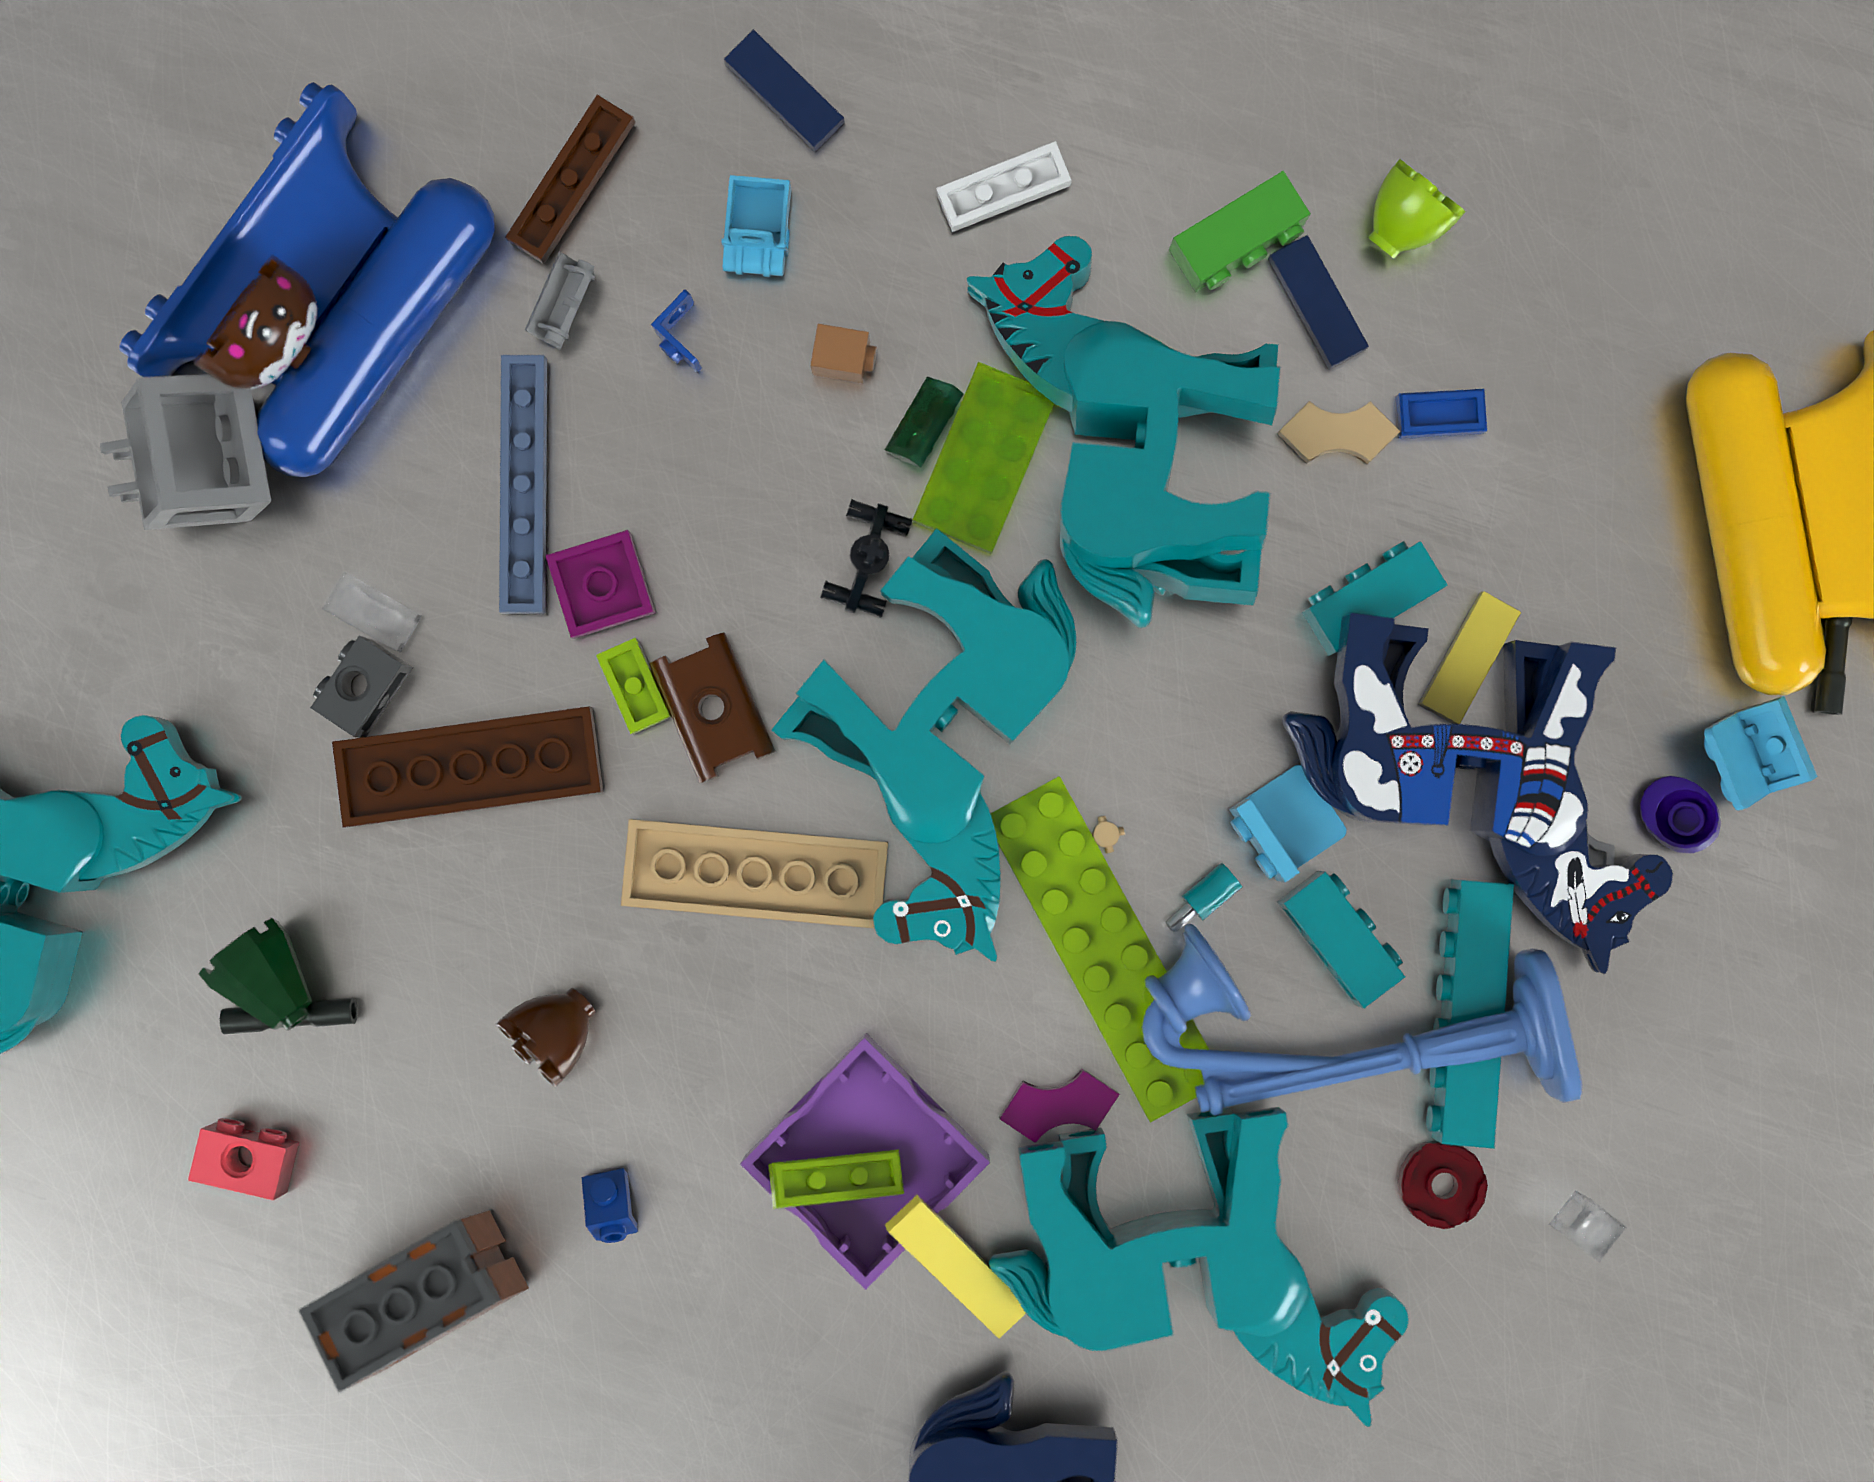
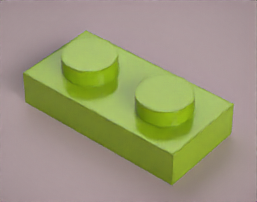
M637 638L628 640L596 655L630 734H636L672 718Z

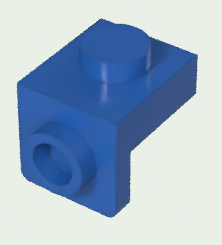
M624 1168L581 1177L585 1224L595 1240L614 1243L624 1240L626 1235L638 1232L637 1222L632 1216L628 1174Z

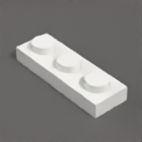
M1055 141L936 188V194L951 231L954 232L1069 187L1072 180Z

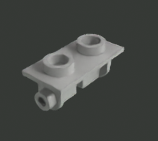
M559 252L525 331L555 348L561 349L564 340L569 338L567 333L590 281L595 279L593 275L595 267L583 260H578L577 262Z

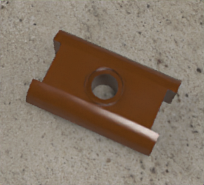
M725 632L706 638L709 645L708 648L672 663L665 655L649 664L699 783L719 777L716 770L717 767L754 752L758 760L776 752ZM711 696L720 697L724 703L722 715L714 720L704 718L701 712L703 701Z

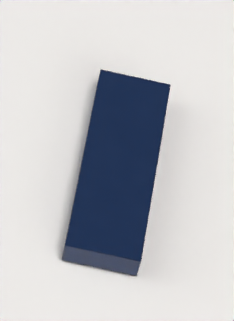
M754 29L724 58L725 65L814 152L845 123L844 117Z
M1308 235L1270 254L1268 257L1270 264L1328 369L1356 356L1369 347Z

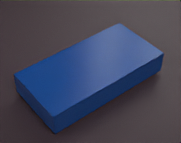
M1485 389L1399 393L1396 396L1398 429L1401 431L1398 434L1399 439L1472 435L1487 432Z

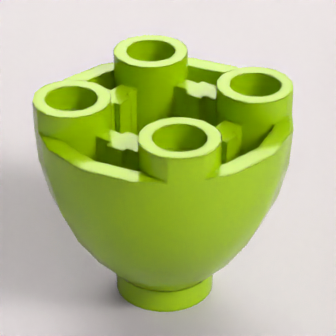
M1399 159L1389 171L1379 189L1373 216L1374 231L1368 238L1395 259L1402 251L1422 247L1440 238L1456 224L1466 211L1449 197L1442 194L1419 172L1417 173Z

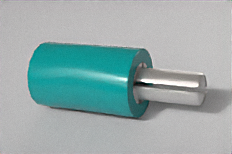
M1220 863L1182 896L1187 904L1166 921L1167 926L1170 927L1171 931L1177 932L1196 915L1202 921L1205 920L1242 888L1241 883L1223 863Z

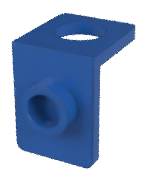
M685 289L654 320L651 326L663 340L659 347L675 363L678 364L683 359L698 373L702 367L697 358L668 332L694 305L691 294Z

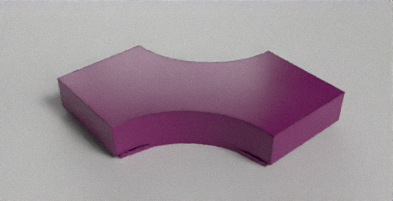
M1084 1069L1080 1070L1069 1082L1057 1087L1042 1088L1022 1081L999 1116V1119L1034 1143L1047 1131L1064 1124H1080L1096 1131L1120 1094Z

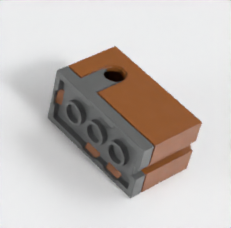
M490 1210L456 1220L299 1309L338 1393L383 1372L529 1289L514 1257L505 1260L498 1245L505 1242V1239Z

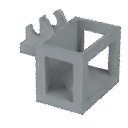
M209 374L139 377L121 402L128 439L100 444L101 453L105 455L113 453L114 460L132 459L135 481L108 486L109 496H120L121 502L139 501L144 530L249 522L271 502L261 441L258 437V425L251 389L230 387Z

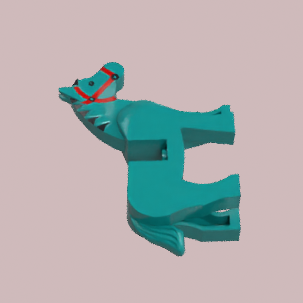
M1064 236L1057 239L1043 253L1029 262L1006 265L1003 262L992 277H967V284L969 285L967 287L968 294L986 307L993 331L1007 355L1021 374L1040 393L1054 404L1069 411L1075 435L1135 440L1134 448L1072 443L1061 504L1060 548L1066 563L1078 582L1090 594L1121 612L1139 628L1147 627L1152 621L1153 586L1171 591L1184 599L1253 606L1258 594L1261 551L1267 535L1270 492L1256 491L1248 496L1226 503L1203 504L1191 502L1168 492V486L1176 448L1178 418L1214 412L1272 425L1277 410L1280 367H1277L1278 344L1265 343L1255 350L1242 354L1212 353L1193 357L1166 346L1129 324L1118 321H1103L1070 312L1073 292L1082 288L1088 282L1091 274V247L1078 236ZM1246 550L1233 555L1218 553L1222 551Z

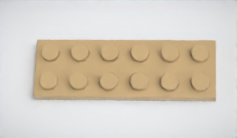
M629 819L621 906L874 928L873 916L876 910L883 904L888 842Z

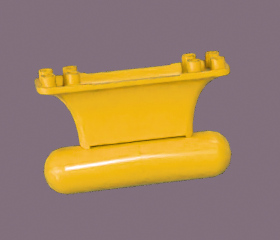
M1874 330L1865 337L1863 345L1864 367L1858 377L1845 389L1832 397L1799 410L1782 412L1777 380L1770 366L1752 354L1724 353L1710 358L1694 371L1687 384L1685 402L1733 666L1742 682L1752 689L1767 695H1788L1800 691L1811 684L1824 668L1826 647L1821 619L1834 617L1874 619Z

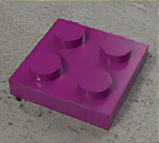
M629 530L545 555L572 639L656 614Z

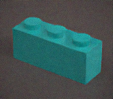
M1405 541L1399 543L1382 554L1386 561L1385 563L1373 570L1366 563L1345 576L1349 583L1345 587L1335 592L1330 585L1308 598L1312 606L1303 611L1302 614L1328 656L1338 652L1343 616L1349 613L1395 618L1448 586L1421 541L1408 548Z
M1317 871L1278 900L1277 903L1352 1002L1364 1009L1405 978V975L1399 969L1403 961L1390 944L1386 942L1384 945H1381L1373 935L1372 931L1376 929V926L1362 908L1354 910L1345 898L1350 892L1343 881L1335 873L1329 876L1324 871Z

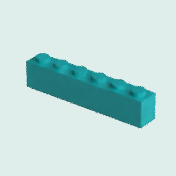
M1451 879L1450 888L1445 889L1443 912L1448 914L1447 931L1441 933L1439 944L1440 956L1445 957L1444 975L1440 974L1438 976L1436 984L1437 1000L1442 1001L1441 1017L1435 1019L1433 1030L1505 1012L1514 885ZM1501 1057L1430 1068V1085L1432 1088H1435L1434 1105H1429L1427 1109L1426 1125L1427 1130L1432 1132L1431 1138L1446 1145L1495 1149Z

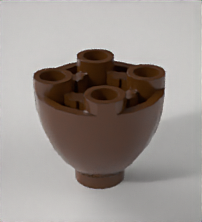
M571 988L565 994H550L525 1001L496 1023V1026L514 1043L511 1046L513 1051L528 1065L536 1061L540 1065L538 1071L551 1085L556 1087L571 1072L579 1060L587 1040L589 1019L596 1011L581 993Z

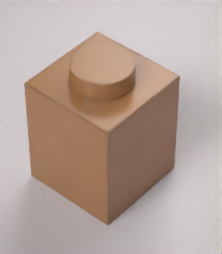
M817 324L810 365L812 374L814 376L863 383L865 371L873 372L877 350L876 346H870L869 332Z

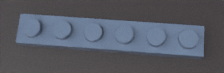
M501 355L499 612L502 614H546L547 358L544 355Z

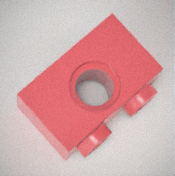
M220 1118L217 1123L215 1122L200 1129L188 1181L270 1200H275L288 1192L299 1142L286 1139V1132L270 1128H262L260 1133L244 1129L245 1123L226 1118ZM241 1146L247 1148L252 1154L253 1161L251 1167L243 1165L239 1160L238 1151Z

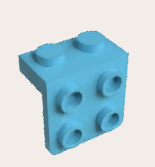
M1785 696L1736 711L1704 730L1705 751L1708 757L1716 763L1722 778L1721 789L1725 798L1732 802L1733 807L1737 811L1749 808L1772 792L1810 782L1818 777Z
M1301 765L1291 767L1229 809L1234 816V819L1230 821L1234 830L1243 842L1246 843L1250 840L1259 854L1255 857V860L1268 879L1274 877L1276 881L1287 882L1300 872L1297 868L1344 838L1347 832L1345 825L1333 807L1324 801L1308 782Z

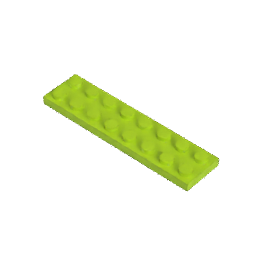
M1056 777L990 813L1000 849L1149 1122L1151 1123L1197 1098L1195 1086L1204 1084L1201 1070L1181 1069L1165 1065L1151 1054L1144 1042L1142 1024L1146 1010L1154 1001L1145 985V979L1150 975H1154L1159 979L1167 971L1061 777ZM1193 1019L1186 1022L1187 1029L1179 1038L1180 1045L1185 1049L1209 1050Z

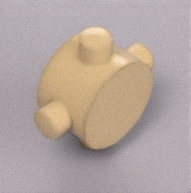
M1106 816L1098 817L1099 823L1094 827L1091 834L1097 845L1104 847L1105 853L1114 852L1113 845L1117 843L1119 836L1125 835L1123 826L1117 827L1115 824L1107 822Z

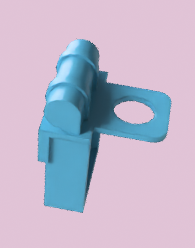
M730 175L724 239L721 241L724 248L723 271L735 272L738 275H743V273L763 274V277L784 275L785 256H788L790 229H788L791 199L790 180Z

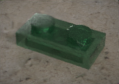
M927 376L884 450L894 458L921 468L927 456L932 452L934 444L948 420L953 416L955 408L964 393L952 384Z

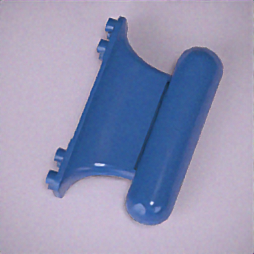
M315 82L308 84L300 95L299 103L306 110L298 121L295 122L287 117L276 127L274 139L280 143V146L272 155L273 160L181 286L176 287L168 299L161 294L153 297L145 309V315L152 322L143 334L137 330L128 332L119 345V350L128 356L127 366L142 377L172 376L183 364L195 361L200 353L203 354L208 348L214 349L206 343L244 288L260 275L258 271L271 255L276 256L298 272L310 285L317 304L316 322L305 343L311 347V350L297 369L289 365L276 380L271 382L276 387L256 415L258 437L261 441L264 460L273 469L287 476L294 477L318 475L334 463L487 251L495 231L494 213L488 200L475 187L453 178L429 181L415 193L399 217L389 211L362 183L353 169L347 154L346 138L357 118L355 106L334 85L331 84L322 88Z

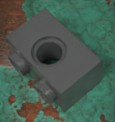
M359 635L356 641L350 640L341 650L338 656L340 664L331 677L326 676L318 684L313 694L316 700L310 708L351 736L362 738L367 737L413 667L373 640ZM363 674L367 681V687L363 694L356 697L351 691V682L355 676Z

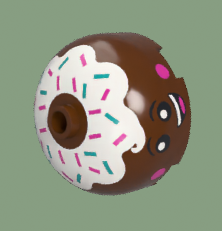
M271 255L258 271L260 275L244 288L206 343L214 349L208 348L203 354L200 353L194 362L196 366L209 375L233 388L255 389L266 386L276 380L289 365L297 369L311 350V347L305 343L314 328L317 317V304L314 293L307 281L298 272L274 255Z

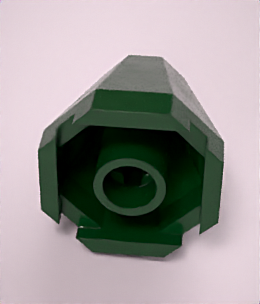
M270 918L263 922L268 930L260 934L253 927L244 932L212 957L209 962L214 967L213 970L203 967L198 974L209 988L272 1029L277 1030L284 1026L288 1031L309 1016L306 1008L312 1003V999L289 934L279 921Z

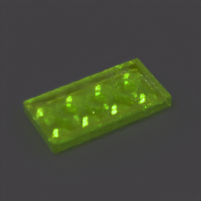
M978 362L915 512L913 522L933 531L937 528L952 539L992 555L1054 403L1040 393L1030 382Z

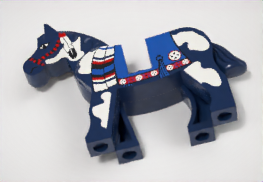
M1349 613L1343 616L1334 678L1341 715L1339 730L1335 733L1331 722L1322 715L1290 711L1284 715L1282 720L1286 731L1295 745L1303 772L1313 789L1328 804L1338 809L1347 817L1358 821L1413 825H1448L1455 768L1468 770L1478 768L1470 831L1490 841L1494 857L1509 884L1514 885L1515 893L1535 916L1556 935L1575 947L1582 949L1590 968L1594 972L1606 974L1611 950L1630 942L1627 935L1631 931L1635 916L1648 904L1664 895L1671 887L1673 878L1670 865L1666 859L1659 855L1634 854L1625 858L1619 866H1592L1589 862L1587 836L1588 803L1574 758L1577 745L1593 711L1597 684L1605 670L1615 661L1616 647L1569 642L1559 646L1520 640L1504 643L1505 731L1465 724H1435L1411 727L1404 710V682L1412 661L1427 642L1429 628L1394 624L1395 618L1358 613Z

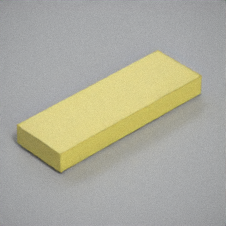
M1485 591L1480 592L1421 698L1419 705L1453 724H1460L1521 611Z

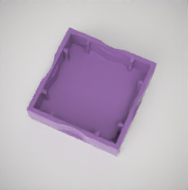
M865 1033L744 1156L740 1165L771 1195L768 1167L770 1163L899 1150L904 1194L784 1208L799 1217L813 1231L821 1246L866 1290L905 1250L887 1231L885 1224L916 1195L936 1213L945 1209L990 1163L989 1154L900 1065Z

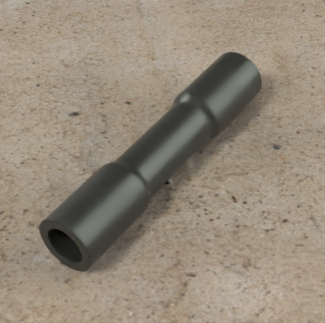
M1853 617L1824 619L1826 625L1824 640L1826 655L1824 668L1818 675L1814 711L1816 713L1842 715L1846 685L1845 663L1849 628Z
M354 998L314 1001L306 1008L309 1016L297 1026L312 1025L323 1027L355 1024L357 1021L356 1001ZM240 1007L225 1008L220 1013V1029L224 1035L262 1032L266 1029H272Z

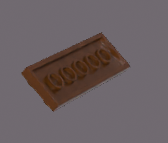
M590 706L332 742L343 828L603 792L593 709Z

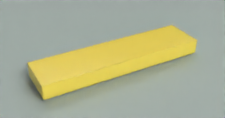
M918 1195L885 1224L887 1231L998 1339L1026 1314L1010 1288L990 1269L989 1264Z

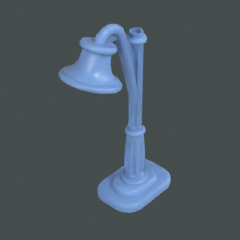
M1191 923L1185 925V932L1183 933L1185 947L1182 956L1175 965L1159 979L1154 975H1150L1145 979V985L1154 1001L1146 1010L1142 1024L1144 1042L1151 1054L1165 1065L1181 1069L1201 1070L1204 1084L1195 1086L1201 1112L1210 1111L1213 1115H1220L1224 1107L1407 1068L1416 1075L1420 1073L1421 1069L1483 1061L1521 1052L1527 1056L1534 1074L1539 1078L1544 1090L1552 1098L1561 1102H1570L1581 1098L1582 1082L1561 986L1554 965L1548 954L1543 950L1532 948L1516 954L1514 960L1515 982L1513 985L1514 1005L1512 1011L1459 1022L1415 1036L1406 1033L1403 1035V1042L1334 1057L1183 1048L1180 1045L1179 1038L1187 1029L1186 1022L1200 1015L1224 1012L1230 1013L1236 1019H1241L1242 1021L1249 1020L1251 1016L1245 1000L1220 959L1201 932Z

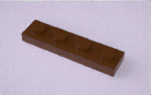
M597 94L505 236L506 240L545 264L636 123L634 117Z

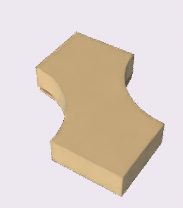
M1309 401L1277 434L1306 463L1325 453L1343 452L1351 454L1368 464L1401 431L1371 402L1353 412L1331 413L1318 408Z

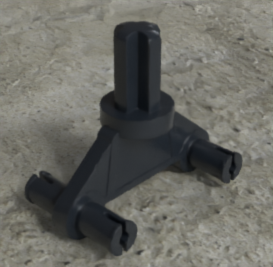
M851 499L850 508H848L846 516L871 523L869 534L857 539L850 549V561L857 570L851 589L825 581L823 589L833 591L835 594L822 590L820 598L844 604L845 611L855 613L856 609L882 618L884 609L874 607L872 604L884 608L887 600L863 594L862 591L868 575L880 572L889 561L888 546L880 538L882 527L907 536L913 518L887 512L888 506L880 503L875 508L874 506Z

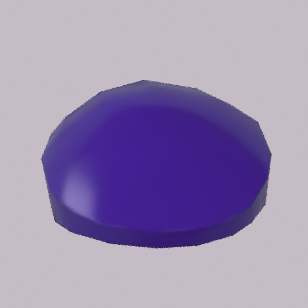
M1666 776L1651 783L1644 791L1640 802L1641 817L1647 830L1662 845L1679 853H1696L1706 849L1719 836L1721 827L1719 809L1708 792L1698 784L1685 778Z

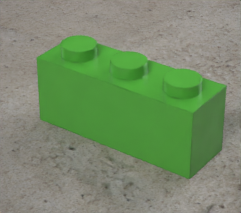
M1281 171L1173 237L1169 251L1195 292L1205 286L1209 290H1213L1232 277L1230 271L1239 265L1244 264L1246 268H1249L1268 255L1266 249L1280 241L1282 246H1285L1300 237L1305 232L1302 227L1311 213L1285 172Z

